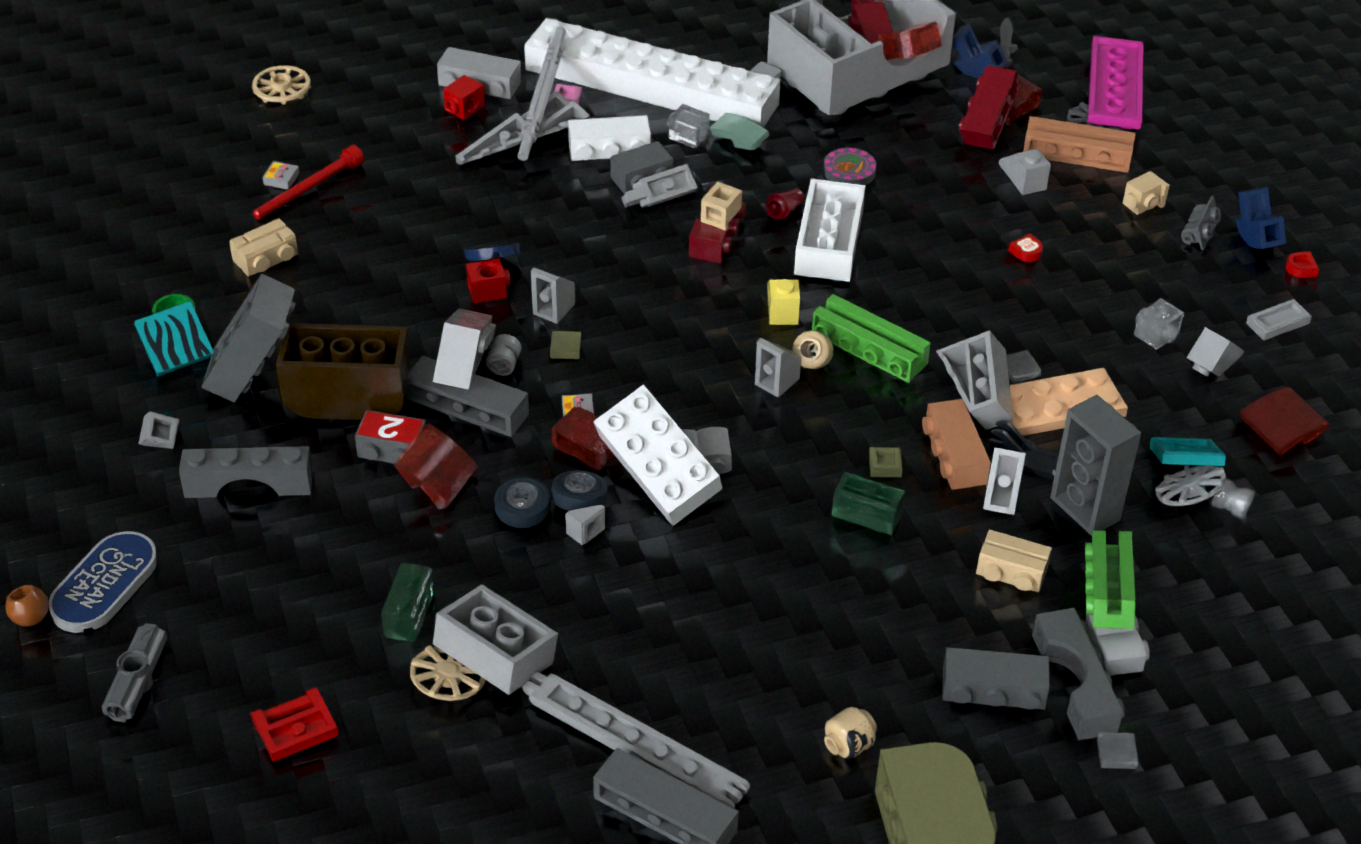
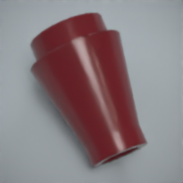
M797 188L791 191L772 194L766 202V211L773 219H785L798 205L804 202V194Z

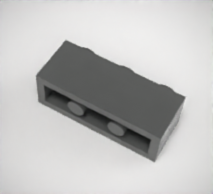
M946 647L943 665V701L1045 710L1050 689L1049 656Z

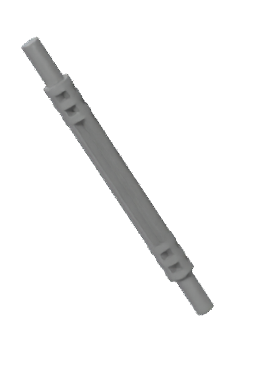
M563 27L556 28L553 41L548 45L521 133L522 142L518 158L522 161L528 159L532 144L536 142L563 52L562 43L566 33Z

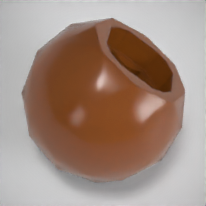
M21 586L7 596L5 604L7 616L17 625L34 626L40 623L48 613V597L36 586Z

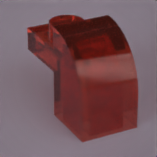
M937 21L915 24L903 30L877 35L878 40L883 43V52L886 60L910 58L942 46Z

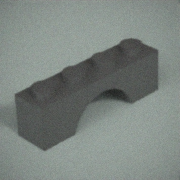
M309 446L183 449L179 475L184 498L216 497L224 485L241 479L263 482L272 487L279 496L311 495L313 469Z
M1075 608L1036 614L1032 636L1041 656H1049V662L1067 667L1081 682V686L1071 693L1067 715L1078 740L1118 733L1121 719L1125 715L1122 700L1116 698L1113 692L1111 677L1107 671L1104 672L1100 664L1098 649L1095 645L1092 646L1088 638V630L1084 620L1079 619Z

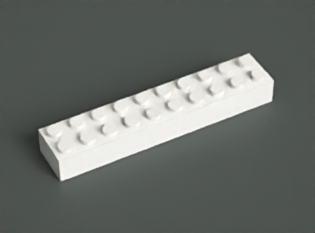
M546 18L524 45L525 69L540 74L548 45L553 41L556 28L563 27L566 33L562 43L563 52L555 78L717 121L725 113H730L747 118L764 128L779 105L780 79L747 71L743 68L724 65L720 62L701 59L697 56L678 53L671 49L655 47L648 43L636 42L625 37L613 36L602 31L590 30L579 25L567 24L556 19Z

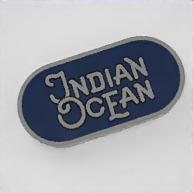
M125 531L109 535L98 542L52 592L49 598V611L54 623L65 631L78 633L84 632V629L90 627L93 630L109 622L155 570L157 556L152 540L144 534Z

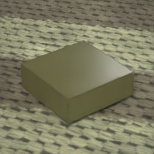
M552 331L550 358L580 359L581 332Z
M869 448L871 477H902L900 448Z

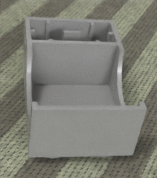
M802 0L770 13L767 64L781 69V76L787 80L788 84L809 98L822 112L828 115L841 114L850 106L871 97H881L892 88L911 80H921L928 73L949 65L956 13L939 0H874V2L883 1L896 37L892 56L885 57L881 41L871 44L848 26L849 15L836 17L823 7L822 0Z

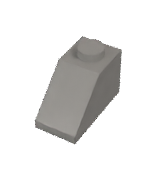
M1039 149L1028 150L999 159V165L1022 195L1047 189L1051 164Z
M537 268L531 270L533 314L558 324L575 304V282Z
M1205 327L1187 358L1195 363L1192 368L1208 377L1210 372L1220 376L1245 351Z
M760 338L757 341L755 385L779 398L800 379L801 357L776 343Z
M994 448L983 509L1014 515L1026 453Z

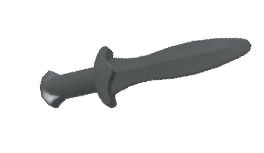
M1005 18L1000 27V47L1008 61L1004 68L1012 65L1013 61L1010 58V54L1018 50L1017 44H1011L1013 28L1009 18Z

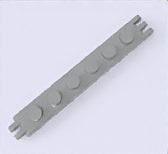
M535 672L531 676V681H527L522 686L523 691L530 696V702L538 708L613 750L619 748L627 753L636 754L651 766L668 771L674 778L688 785L697 786L703 793L718 801H725L733 808H735L734 803H739L743 798L742 793H747L751 787L749 782L555 674H550L546 677L539 672Z

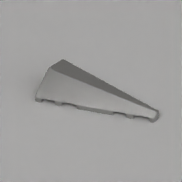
M555 91L549 96L537 138L567 128L568 120L590 119V115L574 100L569 103L558 91ZM528 111L522 116L515 113L457 154L456 162L464 164L521 144V133Z

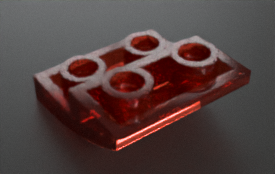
M1290 387L1265 395L1240 411L1241 418L1280 456L1301 440L1307 444L1330 427L1329 423Z
M431 424L424 426L394 464L412 488L421 486L439 509L448 507L478 467L456 442Z

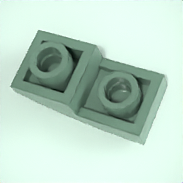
M725 113L710 127L713 136L731 139L735 148L748 150L760 147L762 142L770 135L768 130L757 123L730 113Z

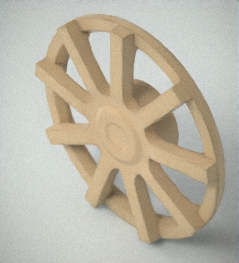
M275 66L260 72L254 78L252 87L254 94L263 99V102L271 101L286 104V101L297 98L302 99L304 94L311 88L309 75L300 68L294 66ZM276 70H286L285 73L275 74L274 72ZM292 70L300 73L291 79L290 74ZM269 73V75L271 76V81L262 79L261 77ZM304 78L306 79L305 83H296ZM257 83H258V84H263V85H268V86H267V87L258 88V87H257ZM292 88H302V89H301L300 91H296V90H294V89H292ZM288 92L292 95L285 96V93ZM277 93H280V95H281V97H274V96H275Z
M430 645L425 647V650L411 661L410 676L414 685L421 692L435 699L446 701L466 699L476 694L486 682V679L481 676L480 681L477 682L464 675L477 673L468 667H462L463 664L459 661H454V658L448 655L447 660L442 659L438 653L445 652L438 647H431ZM431 656L436 663L424 661V659ZM417 667L433 670L416 675ZM434 678L436 682L430 690L420 684L421 681ZM462 681L472 687L473 690L461 694L458 685ZM442 686L452 688L453 695H443L437 692Z

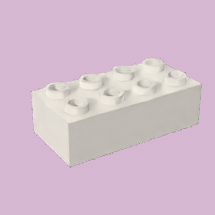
M811 179L796 245L794 275L850 282L863 214L865 185Z
M644 384L593 421L601 439L672 526L723 489L718 473Z

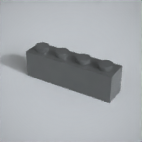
M422 356L408 373L406 384L407 400L509 437L515 434L529 415L527 392L475 374L469 390L433 382L437 360Z
M616 748L593 777L595 799L679 844H729L738 831L739 811L734 809L729 803L722 800L718 801L703 793L697 786L688 785L674 778L668 771L651 766L636 754L627 753Z

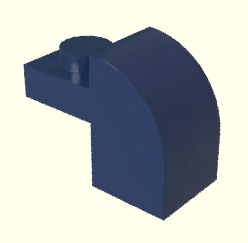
M970 24L961 26L953 36L954 48L959 53L954 64L965 75L978 78L980 75H983L987 65L1004 68L1008 62L998 41L980 45Z
M1260 187L1238 192L1241 217L1236 218V224L1241 237L1250 247L1258 249L1286 244L1284 217L1271 215L1269 188Z

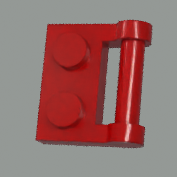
M317 687L307 690L306 695L268 710L262 711L258 709L250 713L257 732H259L273 762L339 736L338 727Z

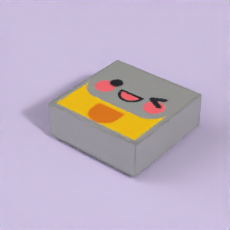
M273 161L263 176V183L267 186L290 189L299 175V167Z
M592 394L562 396L564 424L591 423L594 421Z

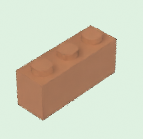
M963 399L928 404L926 417L922 419V426L925 435H929L931 438L933 455L938 456L940 460L942 477L947 478L952 490L987 485L991 462Z

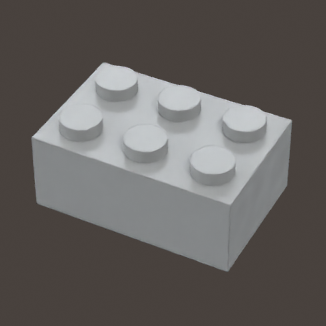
M481 584L437 613L433 645L510 695L527 681L531 680V676L535 672L541 673L553 664L558 633Z

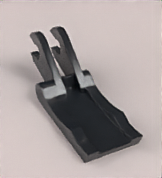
M997 421L995 425L1006 429L1008 433L998 428L991 430L990 433L1003 441L990 438V443L996 448L1026 453L1023 470L1054 481L1059 453L1050 452L1034 445L1031 440L1024 438L1008 421Z

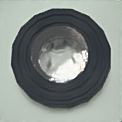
M580 470L567 471L559 474L553 480L551 497L555 505L567 511L604 505L607 500L608 486L605 480L595 473Z
M520 477L508 480L498 488L494 497L495 512L499 519L508 526L516 528H528L540 524L547 518L551 509L549 490L545 484L533 478Z

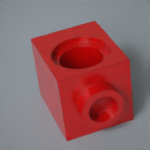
M463 75L443 89L445 110L463 120L485 106L484 85L466 75Z
M499 258L466 264L467 286L473 304L507 298L506 286L511 285L508 269H503Z

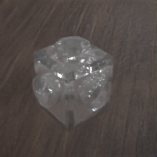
M1160 298L1148 308L1140 310L1136 317L1137 325L1134 335L1158 350L1167 342L1171 343L1177 337L1184 312Z

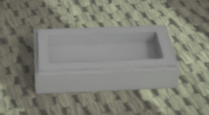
M1292 299L1249 315L1246 324L1263 340H1267L1310 324L1312 316Z

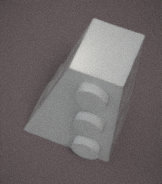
M990 330L937 350L969 412L985 430L997 427L995 424L1000 420L1013 421L1006 349Z

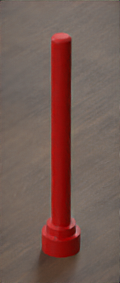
M355 145L347 147L342 151L340 159L253 210L254 217L260 220L344 168L355 169L364 163V156L361 150Z

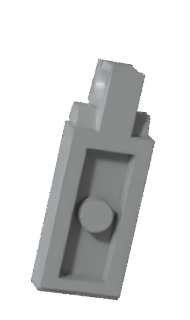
M684 164L640 179L632 185L633 190L625 192L621 199L625 208L640 203L641 208L650 207L695 192L698 187L688 164Z

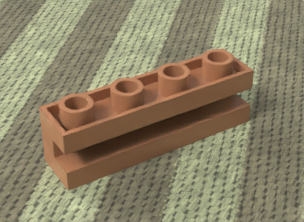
M1030 116L1023 152L1039 149L1047 160L1128 173L1135 133Z

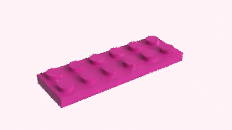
M1093 36L1087 123H1093L1097 126H1116L1126 130L1140 129L1142 123L1143 42Z

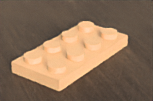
M1105 368L1010 385L1013 421L1009 423L1022 436L1064 428L1068 409L1095 395L1100 396L1123 417L1126 416L1128 410L1127 405Z

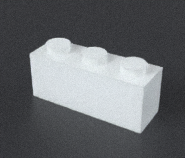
M647 115L568 120L571 161L608 159L613 155L650 144L651 141Z

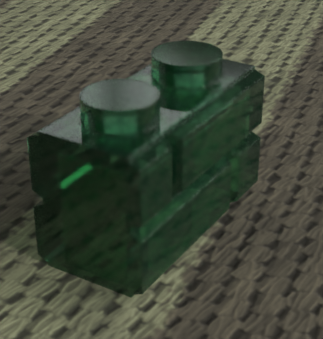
M845 472L834 492L832 516L874 529L877 532L892 535L902 515L905 491Z
M409 563L400 564L381 612L385 637L408 642H415L417 640L429 608V603L435 592L433 570L431 568Z

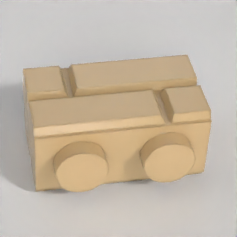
M280 219L229 241L233 261L248 277L298 255L295 234Z
M989 529L979 555L976 574L984 576L989 581H1001L1015 585L1023 591L1031 590L1039 593L1048 569L1052 547Z

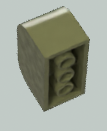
M925 743L880 750L875 794L890 844L995 843V833L997 832L996 817L993 811H988L985 784L983 781H978L974 766L965 753L954 746L944 743Z

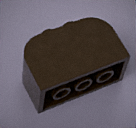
M289 323L288 331L281 341L276 362L281 398L288 409L306 418L362 420L366 410L393 415L400 412L403 406L411 361L407 327Z

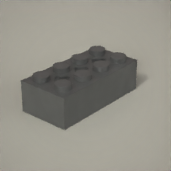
M264 274L260 275L215 345L201 388L232 402L236 401L241 392L247 393L253 381L252 376H258L264 366V358L272 356L277 345V338L282 340L288 331L290 324L286 322V319L290 318L296 304L292 302L294 288Z
M1098 395L1068 409L1050 496L1054 502L1091 536L1092 530L1103 531L1121 520L1141 432L1132 423L1128 422Z

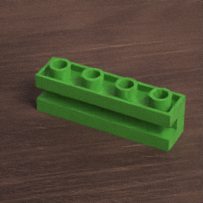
M834 294L826 300V309L819 306L813 312L812 331L822 332L829 337L833 345L908 383L928 364L931 342Z
M1092 530V543H1086L1085 546L1086 614L1093 615V628L1134 629L1135 582L1132 532L1119 531L1118 545H1106V531Z

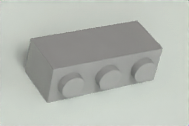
M448 47L437 63L438 82L441 86L447 87L463 75H466L484 85V94L511 99L521 83L520 61Z

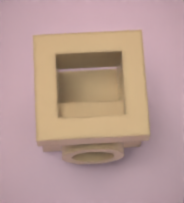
M1149 171L1127 182L1122 204L1137 215L1157 205L1162 208L1165 206L1170 185Z
M717 182L701 200V222L726 230L730 220L741 209L742 190Z

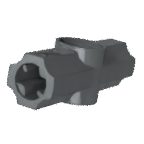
M145 623L144 626L138 627L128 651L121 654L117 660L118 673L102 705L103 713L114 721L126 722L127 719H132L143 693L148 691L153 685L152 672L168 639L166 631L161 630L157 625Z

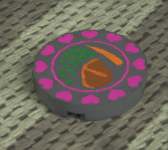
M846 147L836 149L830 152L824 159V175L829 181L867 185L875 178L876 161L872 155L857 148Z

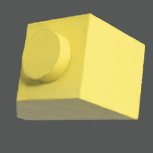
M769 280L767 282L769 325H798L800 306L799 280Z

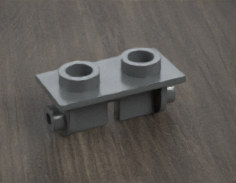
M1214 196L1210 197L1207 204H1199L1194 207L1189 223L1186 224L1181 233L1184 243H1199L1201 250L1205 249L1209 239L1213 236L1217 223L1221 219L1220 208L1216 207Z

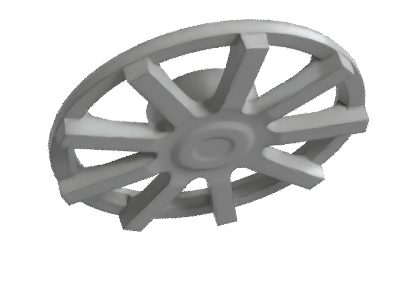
M1185 465L1184 470L1173 475L1166 474L1163 476L1164 481L1155 487L1157 498L1163 504L1170 506L1191 505L1206 500L1219 492L1226 482V474L1223 468L1203 465L1190 468L1189 465ZM1215 476H1220L1221 479H1209V478H1212V477H1215ZM1205 485L1216 486L1208 493L1205 490ZM1171 490V491H1169L1168 493H1166V494L1163 495V492H1164V491ZM1180 492L1179 501H1170V498ZM1201 495L1200 497L1187 500V498H1193V497H1196V496Z

